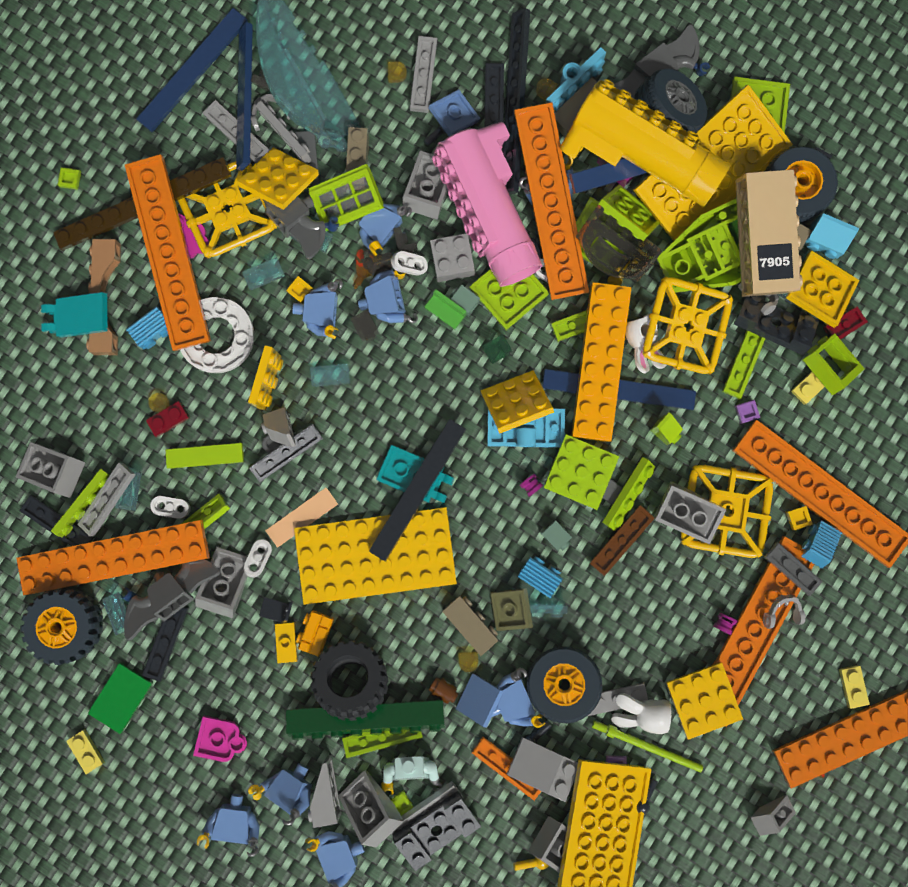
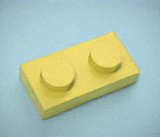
M810 372L791 392L805 405L825 386L813 372Z
M856 665L839 669L848 708L852 709L870 705L861 666Z
M86 729L66 741L85 774L105 763Z

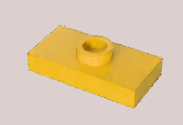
M295 622L275 624L277 663L297 662Z

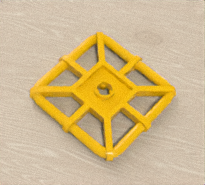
M236 161L228 164L230 172L236 169ZM251 163L243 171L239 170L233 185L221 190L219 184L216 183L214 187L217 192L209 196L203 197L191 194L186 197L203 203L208 211L207 214L194 218L185 198L178 200L187 220L186 225L191 229L204 257L211 258L236 247H244L246 243L277 229V226L270 217L265 219L251 214L246 204L260 199L266 211L262 198L254 194L242 197L237 181L246 173V170L248 171L253 167ZM225 205L232 206L230 212L222 211ZM212 220L215 230L209 245L206 246L197 225ZM251 220L265 225V227L242 236L238 225ZM234 228L238 239L215 248L221 232Z
M664 277L661 279L652 313L649 314L650 322L642 352L644 358L673 366L677 370L685 369L701 374H712L718 362L723 339H726L727 336L725 332L732 310V295L705 287L699 282L692 283L674 277ZM672 285L692 291L688 306L680 304ZM665 292L673 305L670 318L659 315ZM701 293L721 299L706 310L696 308ZM724 306L718 332L706 329L709 316ZM657 322L667 323L665 337L652 345ZM690 322V329L686 331L684 324ZM704 334L716 337L710 362L701 347ZM669 342L678 344L675 358L654 354L655 351ZM686 346L694 348L702 366L683 361Z
M709 465L693 466L689 476L688 489L695 492L698 476L710 492L709 500L724 508L729 506L732 514H728V517L724 514L717 528L721 530L719 545L711 543L709 545L705 542L693 541L694 537L682 532L681 543L690 548L717 552L718 555L729 554L747 558L761 557L765 548L768 522L771 521V516L769 515L773 495V480L762 474L739 471L737 468L732 467L727 469ZM703 472L728 476L727 491L716 490ZM736 478L762 482L747 494L734 493ZM765 488L762 514L748 512L750 498ZM747 517L761 520L757 546L745 531ZM728 531L740 533L751 550L726 546Z

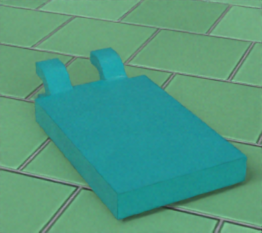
M100 292L56 299V305H41L42 313L54 315V323L41 324V331L56 333V336L61 338L108 332L107 293Z
M391 445L376 480L405 492L425 459ZM444 468L423 501L429 503L431 498L445 503L447 496L437 492L441 482L452 486L455 479L442 473Z

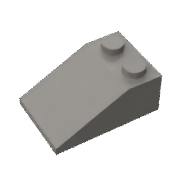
M420 151L403 196L402 206L405 208L411 207L412 212L438 220L448 189L446 184H443L441 181L438 167H435L433 164L432 156L434 155Z
M30 442L16 478L50 492L71 498L85 462Z
M670 481L654 517L655 521L710 545L727 509Z
M217 547L211 563L220 570V575L201 584L195 598L196 607L233 618L248 578L243 569L247 556Z
M522 737L507 775L566 802L576 777L578 762Z
M328 755L322 764L310 810H308L309 822L313 823V828L337 824L342 814L332 755Z
M366 770L338 795L361 845L377 847L404 822L394 803Z
M548 816L528 852L558 873H560L567 827Z

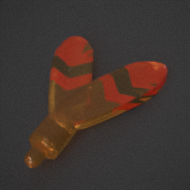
M360 249L356 255L357 277L354 281V289L361 286L365 278L379 271L384 264V260L377 259L366 266V255Z

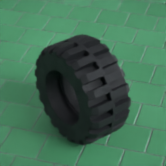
M349 640V643L339 641L336 647L330 645L327 647L329 651L326 653L322 651L319 655L320 660L315 661L313 664L314 672H311L310 676L312 680L311 689L321 707L333 717L336 716L341 720L349 718L350 721L356 720V717L360 716L365 718L368 712L371 711L373 713L376 711V706L382 704L384 701L383 696L387 694L388 690L387 670L376 650L372 647H367L366 643L360 642L358 644L355 640ZM359 664L367 671V685L359 694L353 697H340L332 688L334 674L344 665Z

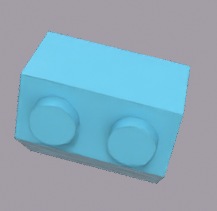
M823 213L811 223L809 229L812 231L804 245L809 250L825 253V256L828 258L838 259L845 253L859 228Z

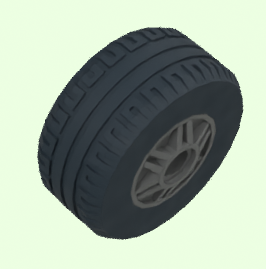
M657 70L636 90L634 99L646 102L653 111L658 110L665 115L664 118L669 121H677L682 125L681 128L686 131L696 133L706 122L707 106L702 93L691 79L677 70Z

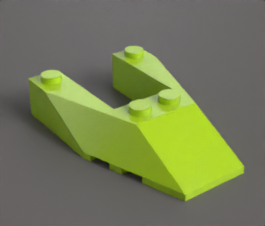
M736 199L700 215L656 258L665 277H674L692 283L699 282L709 288L732 286L741 282L740 253L727 224L738 219ZM672 285L675 293L691 291Z

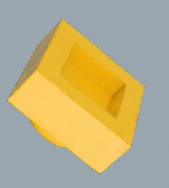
M298 276L286 291L300 303H303L305 295L314 289Z
M807 506L786 512L792 530L813 525Z

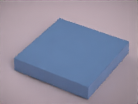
M459 89L430 104L428 107L449 137L480 121V117Z
M472 673L456 710L487 728L504 691Z

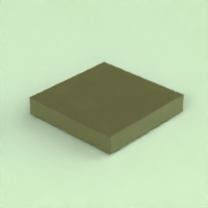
M527 588L490 593L496 631L533 627Z

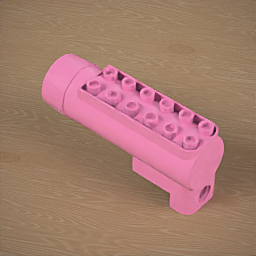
M498 122L480 129L471 128L459 131L444 141L439 142L434 151V156H432V161L435 167L439 169L441 181L443 184H446L449 198L456 206V213L464 223V230L472 240L474 251L478 253L479 257L486 256L488 265L496 277L499 286L504 287L517 283L541 269L542 263L534 243L531 241L505 187L512 176V171L501 149L504 141H507L510 134L505 124Z

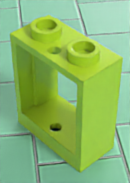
M836 334L829 338L827 336L821 338L817 342L818 346L814 345L807 352L808 355L803 359L831 395L848 386L865 369ZM823 349L826 350L844 372L840 378L819 354Z

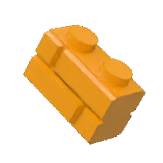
M314 610L310 614L307 613L303 624L306 625L304 632H300L296 643L299 644L297 649L319 656L324 649L335 618Z

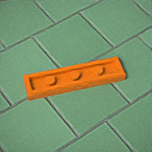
M484 736L480 739L472 750V754L535 801L541 792L540 790L507 775L513 758Z

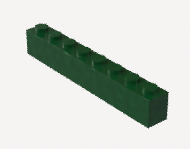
M441 700L378 704L376 711L373 713L371 711L368 712L365 718H361V716L356 717V720L350 721L349 718L341 720L336 716L333 717L323 708L286 710V734L292 737V740H302L304 736H311L312 739H321L323 735H331L333 738L343 737V734L362 736L363 732H370V735H381L383 731H390V734H400L402 730H409L410 733H419L421 729L437 732L441 731V728H445L444 702Z

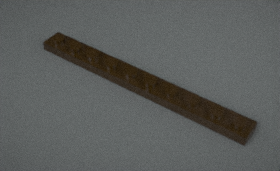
M224 157L170 180L174 199L178 201L232 177V174ZM133 197L53 232L59 249L64 251L137 219L138 215Z

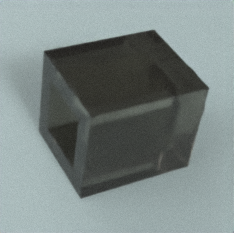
M368 310L350 318L362 342L365 340L370 342L379 334Z

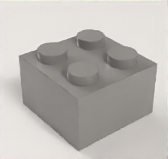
M467 234L430 240L437 282L475 275Z

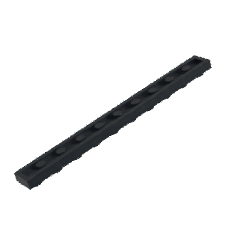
M527 8L513 12L511 17L504 122L510 136L503 143V155L512 171V176L505 185L509 195L519 193L521 145L514 110L524 108L531 12Z

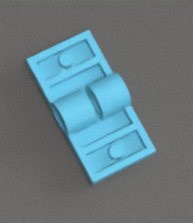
M600 47L582 66L574 62L564 66L560 87L546 99V103H553L554 113L593 76L596 78L602 72V66L605 63V50Z
M553 409L554 413L500 434L488 410L487 446L560 448L565 436V409Z

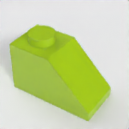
M670 412L663 415L650 429L666 445L675 444L682 437L680 433L683 430Z

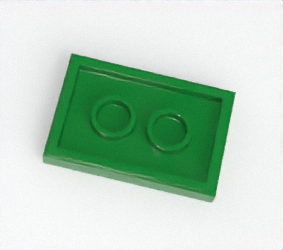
M119 663L87 714L121 734L153 682L123 663Z

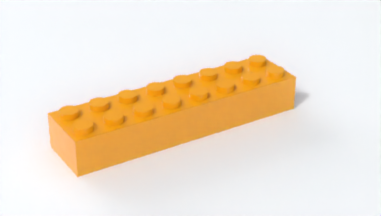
M594 282L590 286L571 437L605 442L612 441L631 287Z

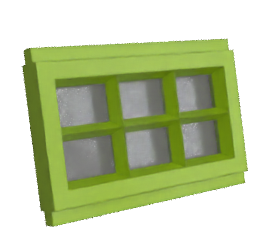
M368 164L308 188L318 217L324 223H328L330 217L335 216L338 218L335 224H340L339 226L384 208L382 198Z

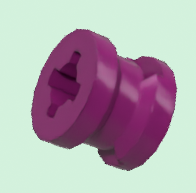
M535 474L519 485L527 491L528 497L544 486L542 482H538Z
M719 612V619L714 623L713 627L731 635L732 627L736 625L737 620ZM722 617H724V618H726V619H728V620H730V621H732V622L730 623V622H728V621L722 619Z

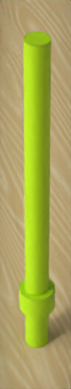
M595 720L592 723V728L605 733V736L618 738L700 773L703 770V765L619 731L615 726L610 724L607 726Z

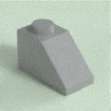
M285 407L263 414L264 423H261L263 432L265 434L268 433L272 441L295 447L291 420Z
M784 795L760 807L751 816V819L760 836L781 832L796 812L788 796Z

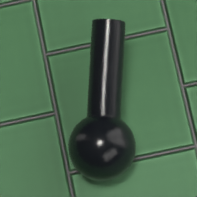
M439 123L438 128L423 141L426 146L431 145L443 133L447 134Z
M547 720L545 725L539 727L532 735L527 734L523 738L537 744V740L553 725Z
M651 778L649 781L646 803L642 805L640 800L637 804L638 813L642 811L646 814L650 810L649 800L658 783L654 778Z

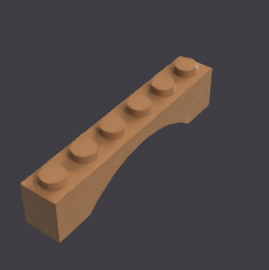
M92 239V245L90 246L92 264L89 265L91 282L88 285V290L90 294L105 293L110 276L120 264L121 244L115 239ZM108 319V332L89 334L86 345L89 353L93 355H118V336L110 326Z

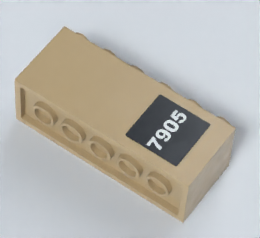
M794 170L746 173L735 180L742 297L800 291L803 279L799 269L802 259L798 251L801 240L797 233V227L799 226V216L796 214L798 196L795 195L797 176L794 175Z

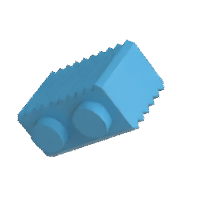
M157 306L126 329L136 344L142 349H150L160 337L168 336L163 312Z
M821 520L809 528L808 534H810V537L802 545V549H804L802 558L809 560V562L819 566V568H823L831 562L842 534L841 531Z
M536 556L533 559L529 557L517 577L551 598L563 580L560 577L561 572L553 567L550 569L544 567L543 564L545 562Z

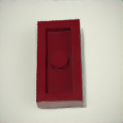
M857 306L845 313L835 328L830 325L823 328L829 337L836 334L841 340L868 321Z
M178 401L147 419L146 422L154 436L159 437L190 417L182 403Z

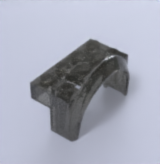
M598 205L575 237L580 240V245L589 261L600 271L612 277L633 279L638 282L653 266L662 250L648 239L643 241L635 238L629 229L620 226L614 217L603 212L604 208ZM596 237H598L597 240L595 241V243H594V244L592 245V247H591L592 242L595 240ZM603 238H605V239L608 240L610 243H612V244L615 245L617 248H619L621 251H623L624 253H626L627 256H626V255H623V254L619 253L618 251H616L615 249H613L611 246H609V245L605 242V240H604ZM630 260V263L628 264V266L626 267V269L623 270V268L625 267V265L627 264V262Z

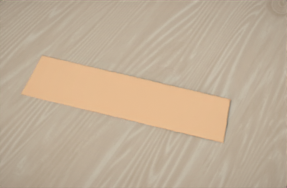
M324 488L265 531L278 548L295 535L294 528L310 525L338 505L329 490Z

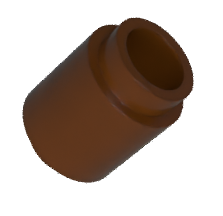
M436 677L429 688L433 696L443 700L446 704L449 702L453 703L459 694L456 692L457 687L444 678Z

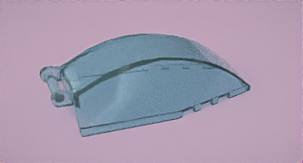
M258 0L256 15L258 53L266 82L275 101L292 121L316 135L318 143L322 148L331 147L336 148L339 152H345L348 144L344 136L348 135L349 127L361 128V125L324 61L321 63L314 55V52L317 51L314 45L308 46L303 38L306 33L304 30L298 31L293 23L296 18L283 0Z

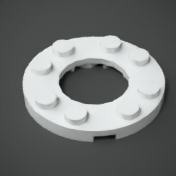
M218 297L202 299L201 304L205 319L223 318L227 320L234 329V341L229 349L220 354L209 353L200 344L181 349L180 351L185 359L199 370L208 373L228 372L241 365L252 350L254 344L252 321L241 306L229 299Z

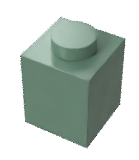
M463 285L459 289L456 287L450 294V300L466 310L468 317L480 303V298Z
M553 521L541 533L556 551L559 549L563 551L571 544L569 540L572 537L557 521Z

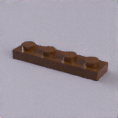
M639 505L589 564L605 576L655 517Z

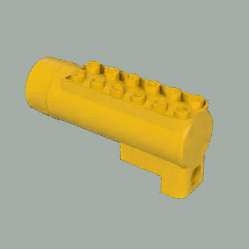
M608 79L599 80L594 85L560 146V149L573 159L577 157L583 148L588 149L614 166L623 157L669 185L682 196L693 200L703 207L714 194L731 164L716 156L712 151L700 146L701 139H699L695 132L686 131L681 128L682 125L677 121H669L664 118L665 115L658 110L653 111L646 102L642 100L637 101L632 98L628 91L624 89L619 90Z

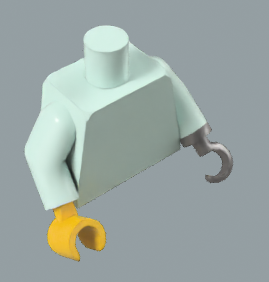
M420 756L394 758L391 763H387L384 766L381 787L384 792L391 791V795H393V780L429 778L433 785L439 786V788H432L435 792L442 788V784L438 782L440 779L436 763L427 757Z

